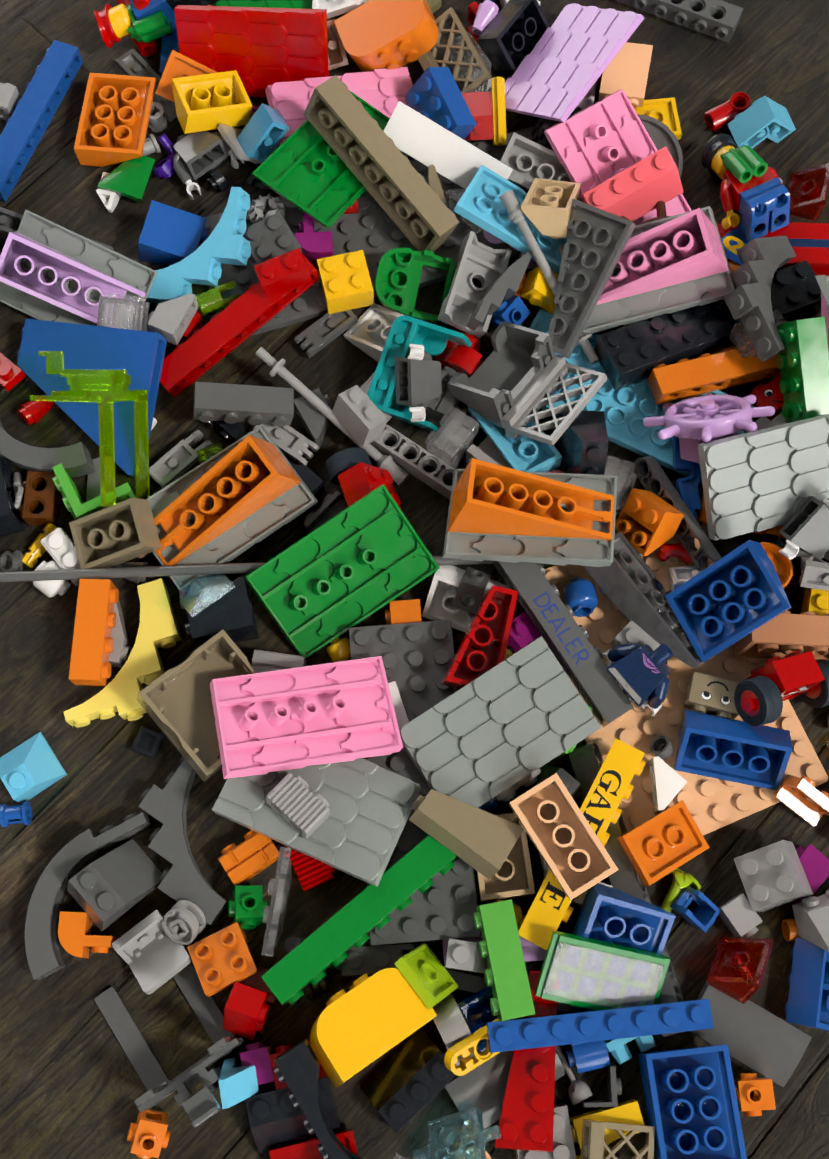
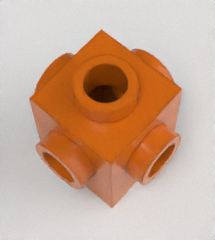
M741 1073L740 1079H734L739 1111H744L745 1116H762L761 1110L776 1109L772 1079L765 1077L757 1078V1073Z
M146 1109L142 1113L139 1111L136 1123L131 1122L127 1134V1141H131L130 1153L142 1159L159 1158L161 1148L167 1147L170 1137V1130H167L168 1113Z

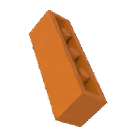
M109 579L79 580L69 680L74 685L106 686V680L111 676V663H108L109 653H112L114 649L111 631L116 626V613L113 612L114 603H118L119 590Z

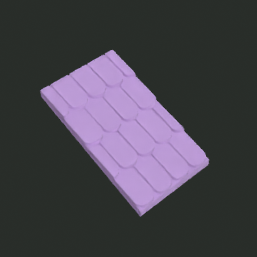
M577 3L566 5L551 28L548 27L532 52L523 59L512 77H508L506 80V111L564 123L641 24L644 17L632 11L622 12L612 8L587 7Z

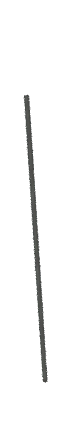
M432 556L438 566L493 564L491 560H483L481 562ZM265 562L0 572V582L251 573Z

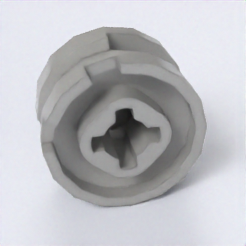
M187 900L178 901L163 916L164 920L162 921V927L166 935L181 945L190 944L206 925V919L202 910Z

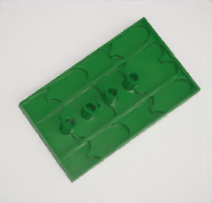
M351 92L384 131L390 118ZM308 119L252 173L262 184L271 188L282 198L288 200L327 229L333 226L342 214L366 191V188Z
M383 484L246 575L244 579L281 629L296 653L307 658L348 631L349 628H352L430 576L440 567Z

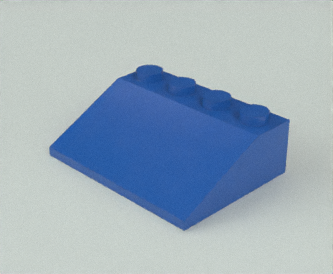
M751 540L746 541L665 596L702 662H706L791 608L772 561L761 543Z
M597 883L587 890L572 934L662 955L676 916L671 912L618 889ZM568 945L561 965L577 968L583 948ZM589 950L584 970L600 973L606 954ZM612 955L606 975L623 978L629 959ZM635 960L629 980L646 983L652 964ZM563 970L558 971L557 987L560 991L570 993L575 973ZM581 975L576 994L593 998L599 978ZM605 980L599 999L616 1003L622 983ZM628 985L622 1004L633 1007L639 1006L645 988Z
M728 1044L638 1053L648 1126L655 1127L653 1159H747Z

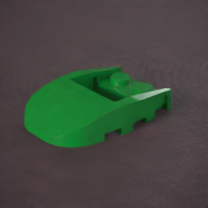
M411 248L391 249L383 255L378 265L375 279L376 295L381 304L389 310L425 322L444 323L438 320L439 315L414 310L422 266L447 271L441 303L442 307L444 298L448 296L457 265H455L456 261L448 257H440L428 250L422 252L412 251Z

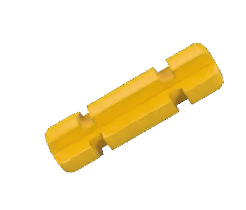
M48 523L43 529L44 533H40L28 548L30 551L25 552L21 561L26 566L34 567L38 562L37 558H41L46 549L41 544V540L57 529L55 525Z

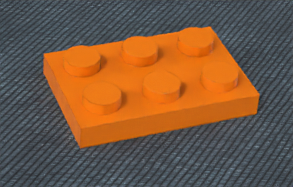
M172 50L155 94L175 103L172 88L173 78L218 72Z
M683 800L676 802L618 837L644 887L650 886L710 848Z

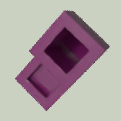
M303 212V222H299L300 233H294L295 238L302 248V254L311 264L317 265V259L334 256L332 231L314 232V219Z

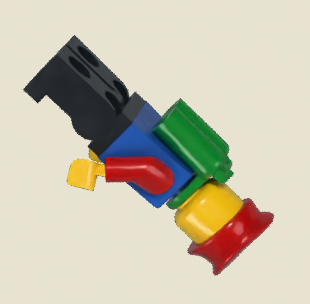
M130 0L131 4H128V6L119 4L111 7L107 3L102 10H93V14L105 46L112 48L114 43L120 42L122 37L129 34L137 42L149 43L172 33L173 28L170 22L176 21L174 8L178 5L207 6L220 0Z

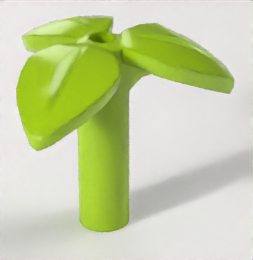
M679 868L670 872L674 880L661 906L662 909L671 912L672 908L670 906L679 895L681 889L690 884L696 890L701 888L695 877L681 871Z

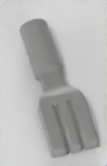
M20 472L13 474L15 508L20 507L24 491L22 487V474Z

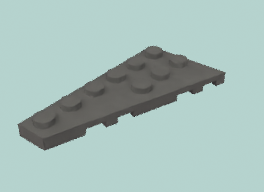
M573 198L571 203L573 208L571 220H568L567 226L569 230L567 243L564 244L558 276L559 288L554 298V316L550 321L548 332L554 352L568 359L636 226L630 220Z

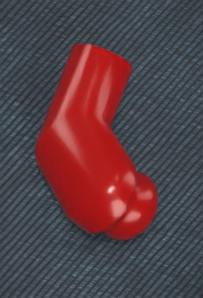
M663 544L656 553L657 558L663 562H666L669 557H676L688 566L692 561L685 548L680 544Z

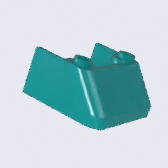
M399 316L392 324L367 395L383 413L439 434L440 429L432 422L426 420L411 422L412 414L409 411V407L412 406L396 404L395 357L408 358L410 355L409 344L423 345L426 352L436 356L445 350L448 341L469 348L472 343L463 333L410 316Z

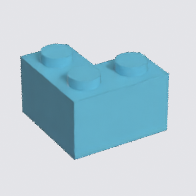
M766 96L755 100L752 106L744 112L737 114L734 120L727 124L737 146L747 145L752 149L766 138L779 143L796 130L787 109Z

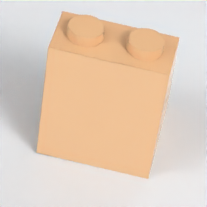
M629 42L624 44L602 73L599 100L619 89H623L633 108L643 107L653 45Z

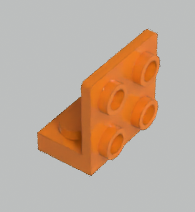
M238 922L187 947L207 997L257 973L256 965L247 946L248 938Z

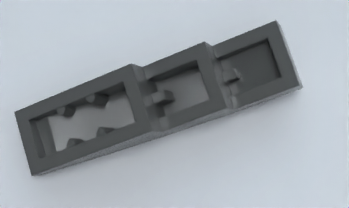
M530 251L507 268L487 289L476 305L466 327L474 331L484 322L487 314L492 315L500 308L503 299L508 300L517 292L532 257Z

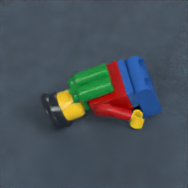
M727 134L713 136L704 148L702 166L708 169L712 177L723 180L720 185V198L723 211L727 213V216L722 220L723 228L728 229L732 223V227L737 226L738 231L750 242L754 238L767 235L768 231L772 233L788 226L790 194L781 183L775 169L768 167V164L750 146L743 145L737 147L731 136ZM734 209L742 214L741 220L739 215L733 212ZM778 218L780 221L774 224L775 219ZM757 226L760 230L754 232V229Z

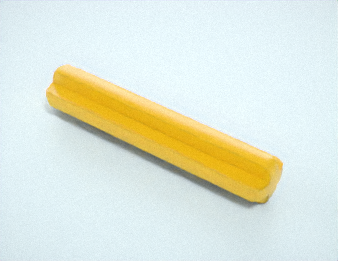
M494 77L491 80L493 144L495 146H504L507 143L505 79Z

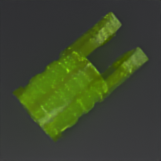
M235 280L195 295L203 315L220 307L228 306L233 299L241 296L240 294H234L222 300L220 295L221 292L234 288L236 286Z

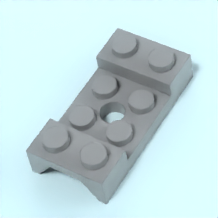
M470 231L463 239L457 257L459 262L448 296L444 298L438 320L468 334L476 335L477 338H481L487 333L492 315L487 314L484 322L474 331L466 327V324L487 289L507 269L512 250L488 247L478 242L475 232ZM472 278L479 279L482 287H475Z

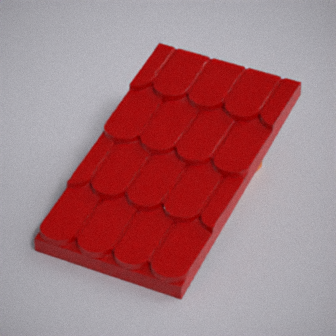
M178 5L174 8L180 54L218 73L237 70L248 97L267 98L265 89L268 85H273L276 82L303 81L305 78L329 77L327 9Z

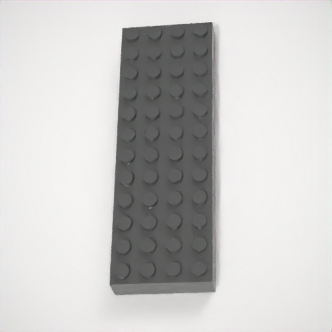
M451 620L349 628L351 660L382 656L388 683L396 681L409 722L458 691L457 688L441 685L454 659ZM404 748L400 752H394L391 755L363 758L421 786L419 795L421 794L425 797L430 791L427 783ZM413 809L384 873L429 836V834L409 820L414 812ZM456 855V859L452 861L455 866L444 876L439 872L431 879L434 884L423 894L418 890L410 897L413 902L401 912L396 909L389 915L392 920L380 930L375 927L370 931L371 946L480 937V929L476 930L473 921V913H476V907L478 906L474 868Z

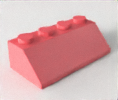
M665 146L587 191L579 199L583 203L619 217L625 216L633 222L656 209L658 201L666 203L682 194L683 188L678 168Z

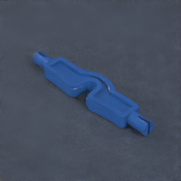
M673 436L671 439L673 469L689 473L688 477L679 478L676 481L677 492L698 522L697 512L701 509L698 485L701 480L700 466L698 463L681 459L679 437Z

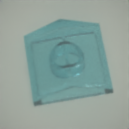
M223 574L194 577L180 603L193 618L235 588V586Z

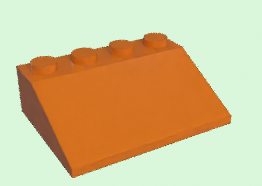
M89 73L74 145V151L80 165L104 167L142 157L156 87V78Z

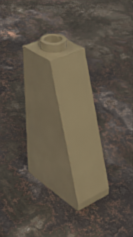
M433 789L425 797L421 794L411 806L414 812L409 818L411 822L487 879H490L500 870L524 830L518 824Z

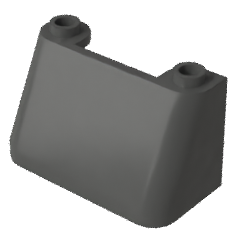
M503 321L493 331L491 342L494 351L468 379L466 374L459 372L447 383L450 393L501 428H504L503 416L555 357L550 334Z

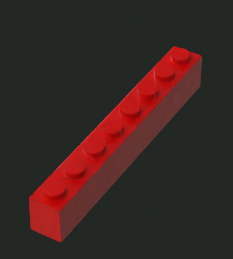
M304 255L303 257L313 281L271 298L267 297L260 281L253 283L243 295L233 299L226 309L212 316L210 322L204 327L195 330L188 340L178 344L173 349V352L164 358L160 382L174 398L320 279L317 270Z

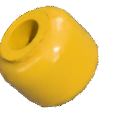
M337 637L326 648L333 662L345 661L351 657L350 641L346 637L341 639Z

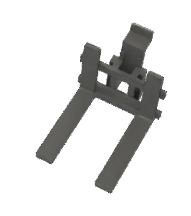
M190 962L173 978L214 1045L207 1049L208 1055L172 1080L168 1079L116 989L110 987L95 998V1002L147 1089L146 1093L134 1101L136 1106H139L140 1113L159 1104L175 1091L178 1094L174 1096V1099L179 1107L183 1106L192 1121L193 1127H198L219 1112L221 1108L212 1092L219 1088L218 1080L222 1068L221 1066L215 1068L213 1064L239 1047L245 1040L243 1037L238 1039L234 1033L223 1030L224 1015L213 997L205 995L193 964ZM202 1080L205 1084L203 1086L204 1089L198 1092L195 1084Z

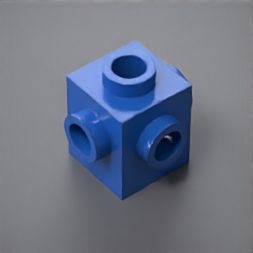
M513 295L508 300L503 299L500 308L492 314V325L496 329L503 321L522 326V322L528 317L530 311L519 295Z

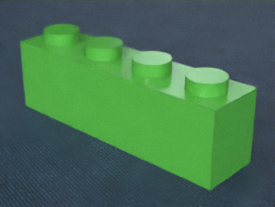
M512 899L477 906L476 913H473V921L476 930L480 929L482 941H479L478 945L481 958H486L488 969L484 970L487 987H492L494 998H490V1006L493 1016L497 1015L499 1021L534 1015L535 1009Z

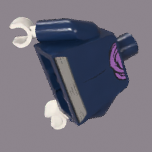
M637 643L617 645L603 652L602 655L609 662L606 665V670L638 707L641 706L642 709L646 706L652 710L651 716L653 717L661 709L670 681L667 676L671 671L665 662L673 656L672 650L664 643L654 651L648 644L640 646Z

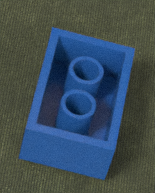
M428 67L404 96L410 108L463 140L477 125L448 67Z

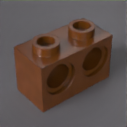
M27 472V480L23 481L22 486L25 496L24 503L20 505V516L28 526H46L48 523H51L58 527L62 494L58 491L52 479L56 476L54 472ZM46 484L43 490L37 491L41 485ZM44 507L42 512L34 514L36 509Z

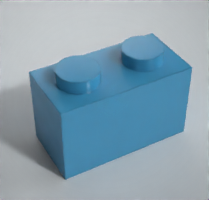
M262 103L239 134L237 140L247 157L263 163L290 128L279 110Z

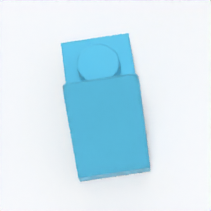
M235 1058L224 1059L218 1080L222 1109L230 1108L257 1094L259 1091L255 1065L237 1067Z

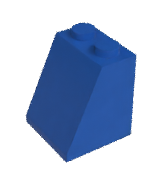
M152 200L138 242V260L170 266L180 262L197 250L201 240L205 241L209 232V228L206 227L207 218Z

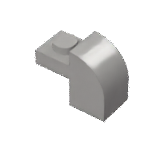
M452 994L432 1007L437 1014L433 1018L434 1023L447 1050L471 1035ZM459 1055V1056L457 1057L458 1062H457L455 1065L458 1066V1065L460 1064L459 1059H460L462 1056Z

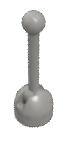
M556 1046V1053L571 1081L568 1088L569 1098L572 1104L575 1105L593 1094L586 1082L576 1080L560 1046Z

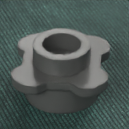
M20 550L12 553L11 551H5L0 557L1 570L3 572L23 571L22 552Z

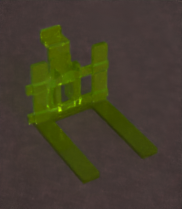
M39 351L38 356H46V374H61V377H67V385H70V390L51 391V395H30V401L98 403L102 507L116 504L113 403L118 401H134L136 498H149L147 390H129L128 385H131V375H127V370L64 369L63 351Z

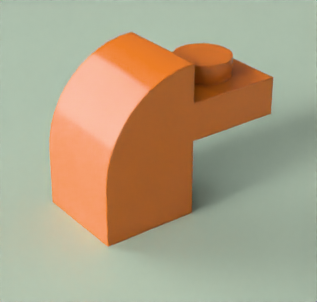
M60 911L58 938L62 947L75 957L89 958L90 947H92L91 953H108V948H113L112 943L118 937L91 935L93 920L86 912Z

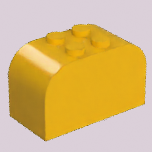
M386 968L378 971L371 977L367 973L353 982V985L349 987V992L346 993L342 989L333 995L326 1003L327 1007L313 1023L310 1031L311 1048L335 1088L437 1016L433 1008L429 1010L399 969Z

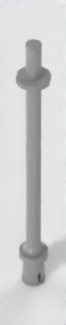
M513 190L507 191L499 198L509 214L508 220L517 224L555 296L558 293L559 283L525 221L526 215L521 210ZM582 333L576 346L581 345L590 364L599 360L589 341L593 334Z
M260 347L255 354L272 369L269 373L272 377L276 374L282 377L360 448L365 449L368 455L377 462L379 468L385 469L391 474L398 486L403 482L408 473L393 461V457L381 454L370 443L362 447L332 413L333 410L284 367L286 363L284 358L277 361L264 348Z

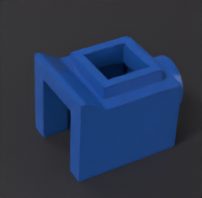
M689 886L681 890L670 906L692 927L705 933L714 924L716 917L721 912L701 891ZM691 901L697 905L693 912L687 909Z

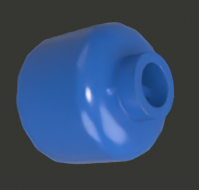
M574 578L562 591L565 604L567 603L571 607L574 615L577 617L590 615L598 605L594 584L589 580Z

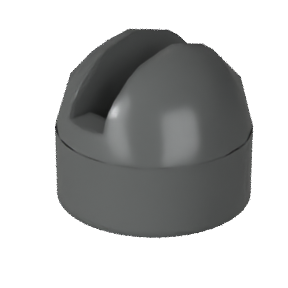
M665 736L655 738L650 745L651 752L661 759L669 758L674 751L671 741Z

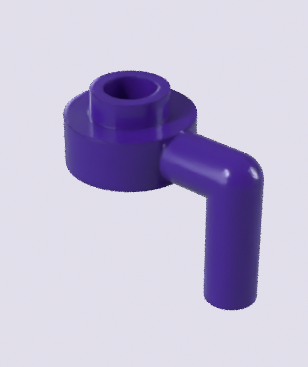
M163 133L157 139L169 155L158 162L152 168V171L157 178L163 177L166 179L175 172L173 169V156L176 152L173 148L174 145L166 134Z

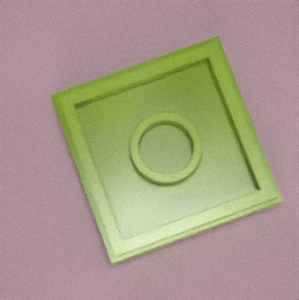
M425 942L394 963L429 1010L458 988V984Z

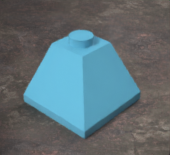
M41 732L0 757V778L13 800L21 804L67 775Z

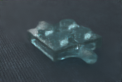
M477 1107L429 1121L427 1147L414 1150L412 1153L414 1154L413 1159H486V1142L499 1139L501 1137V1134H499L501 1133L500 1128L495 1125L484 1129L482 1110Z

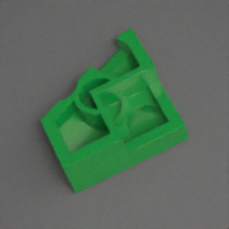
M142 155V157L124 161L98 183L97 189L115 192L117 195L120 194L140 203L155 159Z

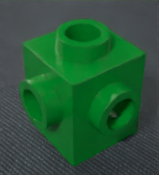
M262 885L235 886L232 900L228 901V917H233V924L238 922L240 928L244 930L260 926L263 917H267L268 912L267 900H263Z

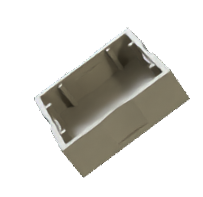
M221 630L193 651L190 657L182 664L168 670L138 693L137 701L205 782L222 768L210 683L212 679L254 674L256 672L249 664L247 657L227 633Z

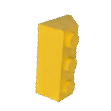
M237 70L172 79L176 115L184 134L215 130L219 124L235 127L247 125L249 122L252 104Z

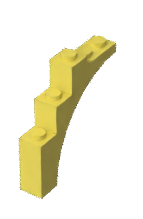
M162 578L137 586L140 600V624L131 653L116 677L104 689L83 704L64 711L65 720L71 726L76 728L89 725L91 720L97 718L102 720L112 718L116 715V712L124 720L128 719V721L138 720L143 717L144 713H147L137 701L138 693L143 690L142 683L151 684L165 673L158 648H170L176 645V642L182 640L167 587Z

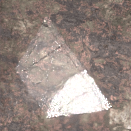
M280 847L275 879L270 878L268 895H271L270 906H265L263 923L267 925L261 955L273 957L274 948L277 947L283 932L292 879L291 848Z

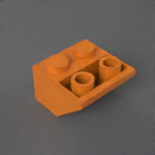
M632 488L615 523L617 533L622 532L636 551L643 556H648L674 536L684 514L653 492Z

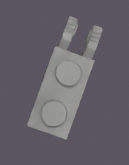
M197 430L185 440H181L147 470V473L163 489L167 486V483L177 480L200 460L199 453L212 449L213 443L207 440L193 450L191 447H194L203 438V433Z

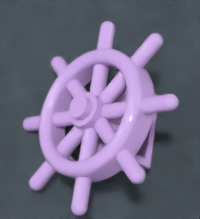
M707 393L705 396L689 398L675 404L666 402L662 406L665 416L646 417L643 419V425L645 427L666 426L665 429L658 432L659 439L665 440L672 436L679 437L681 459L700 464L698 444L736 436L737 432L741 430L748 432L756 431L757 424L752 422V418L772 416L775 414V408L772 406L751 408V405L756 402V396L753 394L741 398L732 395H713Z

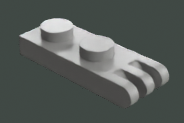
M261 424L253 428L254 430L259 426L264 427L281 452L300 465H307L308 463L302 455L308 459L314 456L307 448L314 452L319 450V446L289 425L277 427L273 424Z

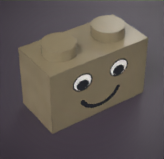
M694 671L688 680L683 707L690 708V711L703 714L707 712L718 717L735 719L739 714L734 702V693L739 683Z

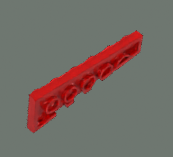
M530 971L528 978L535 1014L524 1016L520 1019L557 1015L556 1001L542 999L534 994L541 971ZM557 973L556 980H555V983H554V986H553V989H556V990H557V984H558V973ZM556 1046L514 1050L495 1148L553 1152Z

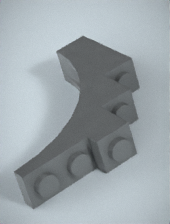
M787 236L754 238L739 249L737 254L743 265L730 274L737 288L724 297L733 318L741 320L761 362L769 360L785 349L773 316L771 283L776 269H779L796 257Z
M182 756L179 761L181 765L175 773L171 772L165 779L164 789L162 790L156 785H153L151 789L147 788L140 797L139 801L141 803L138 807L163 823L161 829L158 827L149 838L151 843L148 846L173 864L171 869L167 868L160 876L159 882L161 883L158 889L177 902L181 900L191 901L202 910L206 922L214 926L227 908L228 901L208 883L192 855L187 835L186 813L189 793L197 773Z

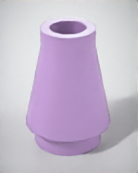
M484 0L483 3L479 4L474 24L471 28L475 35L480 36L498 15L499 8L494 2Z

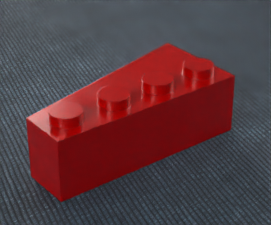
M495 585L487 591L441 685L461 689L504 661L518 591Z

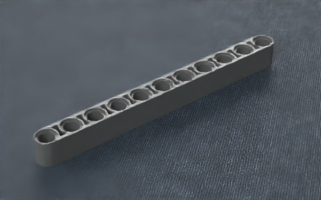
M595 742L574 748L569 753L576 779L581 784L583 800L604 762ZM620 814L616 824L610 822L606 831L610 836L604 846L619 869L609 876L612 888L651 904L646 887H644L618 840V837L627 833L622 814ZM665 945L664 950H663V952H662V955H663V956H666V957H669V954H668V951H667V948H666V945ZM671 960L657 1004L684 1001ZM681 1032L662 1034V1036L667 1037Z

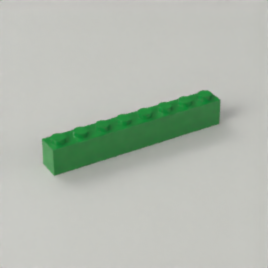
M429 835L383 874L378 887L369 885L261 976V978L281 1004H286L287 1002L291 1005L304 995L302 991L304 987L309 983L315 986L326 976L324 970L331 964L337 967L348 958L345 952L353 946L358 949L370 939L368 933L375 927L378 930L382 929L392 920L389 915L396 909L401 912L413 902L410 897L418 890L421 894L428 890L434 884L431 879L439 872L442 876L449 872L455 866L452 861L456 859V855Z

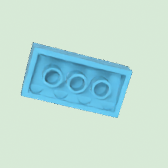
M468 406L469 412L512 469L523 472H550L560 467L562 456L554 445L552 446L522 435H518L516 438L509 437L504 428L496 426ZM535 421L529 422L525 426V428H529L537 424Z

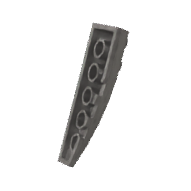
M618 532L614 536L613 563L610 566L603 567L583 566L585 572L593 577L599 585L600 591L605 596H608L630 621L632 620L660 645L662 643L666 644L672 650L674 657L693 669L696 668L702 661L673 610L666 603V592L664 589L658 590L653 582L656 576L622 532Z

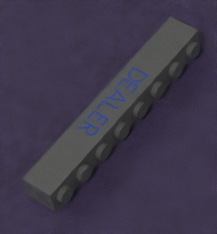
M492 561L509 588L518 591L517 600L589 707L592 708L601 725L605 727L633 708L631 704L633 700L624 689L620 688L616 680L606 670L607 667L602 661V653L588 641L589 635L582 625L578 626L573 618L574 613L567 603L563 604L559 598L558 588L554 583H549L544 576L546 573L540 563L531 562L511 563Z

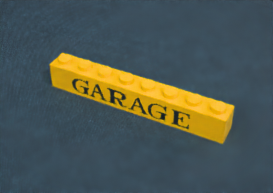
M616 738L580 807L581 812L603 846L606 845L610 836L606 832L610 822L616 824L622 812V809L618 808L622 798L628 800L634 788V785L630 784L634 774L640 776L646 764L642 760L644 752ZM550 869L518 931L519 936L546 951L553 931L558 932L557 929L561 921L567 923L574 909L569 906L572 900L569 901Z

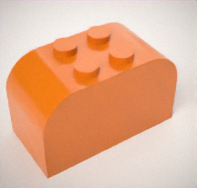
M369 0L334 21L345 50L362 72H372L374 69L387 68V70L398 69L410 62H414L434 47L439 34L437 23L427 0Z

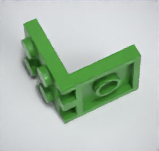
M62 463L52 467L56 475L52 479L58 491L64 497L62 500L67 510L71 512L74 520L132 497L136 498L127 482L84 503L72 478Z

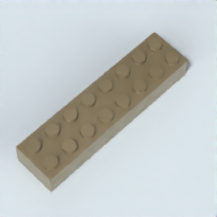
M337 75L317 86L303 115L418 251L428 250L433 252L443 245L459 223L455 214L441 201L439 195L431 189L424 177L410 164L409 159L400 152L393 140L379 127L378 122L368 114L362 103L348 90L347 85Z

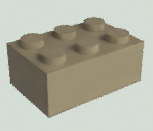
M132 497L69 523L81 569L111 568L162 548L149 500Z

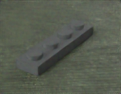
M133 48L116 59L117 66L125 75L156 78V92L161 77ZM154 92L153 102H158L162 105L165 118L169 122L177 118L175 103Z

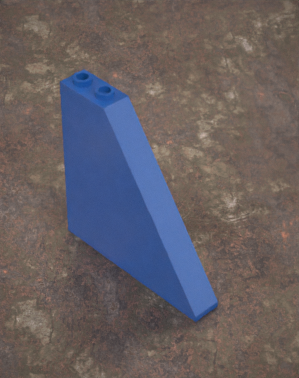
M26 319L21 331L22 341L17 353V365L127 475L142 480L167 339L158 332Z

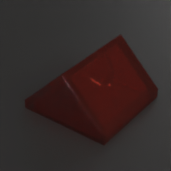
M829 163L791 174L788 187L790 194L789 215L817 221L826 204L829 192Z
M721 938L706 980L708 985L745 1004L761 986L774 944L773 940Z

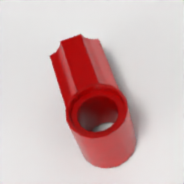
M736 92L729 101L705 112L704 118L709 130L716 131L734 120L737 114L748 109L750 97L744 92Z

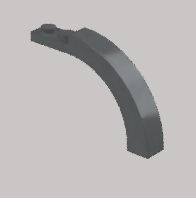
M0 420V452L15 467L25 472H54L52 467L62 463L71 478L95 472L90 452L82 442L60 448L30 446L10 436Z
M134 812L126 816L124 822L115 827L113 824L99 831L100 835L98 836L95 831L89 828L67 843L46 866L32 893L25 921V950L33 980H42L66 967L58 945L57 918L62 898L68 887V880L74 877L97 854L151 826L152 824L146 814Z

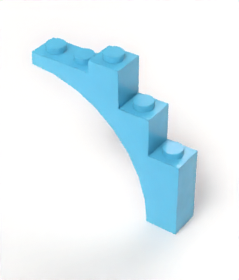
M231 187L226 208L210 236L196 251L180 262L164 269L155 270L157 274L145 302L163 303L192 293V284L217 286L218 279H220L222 273L221 263L247 266L248 258L251 255V242L245 239L243 234H245L247 228L246 215L251 201L250 195L241 187Z

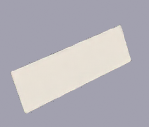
M400 101L384 129V133L393 140L399 150L428 167L429 165H434L436 172L464 189H467L481 165L508 180L513 171L512 168Z

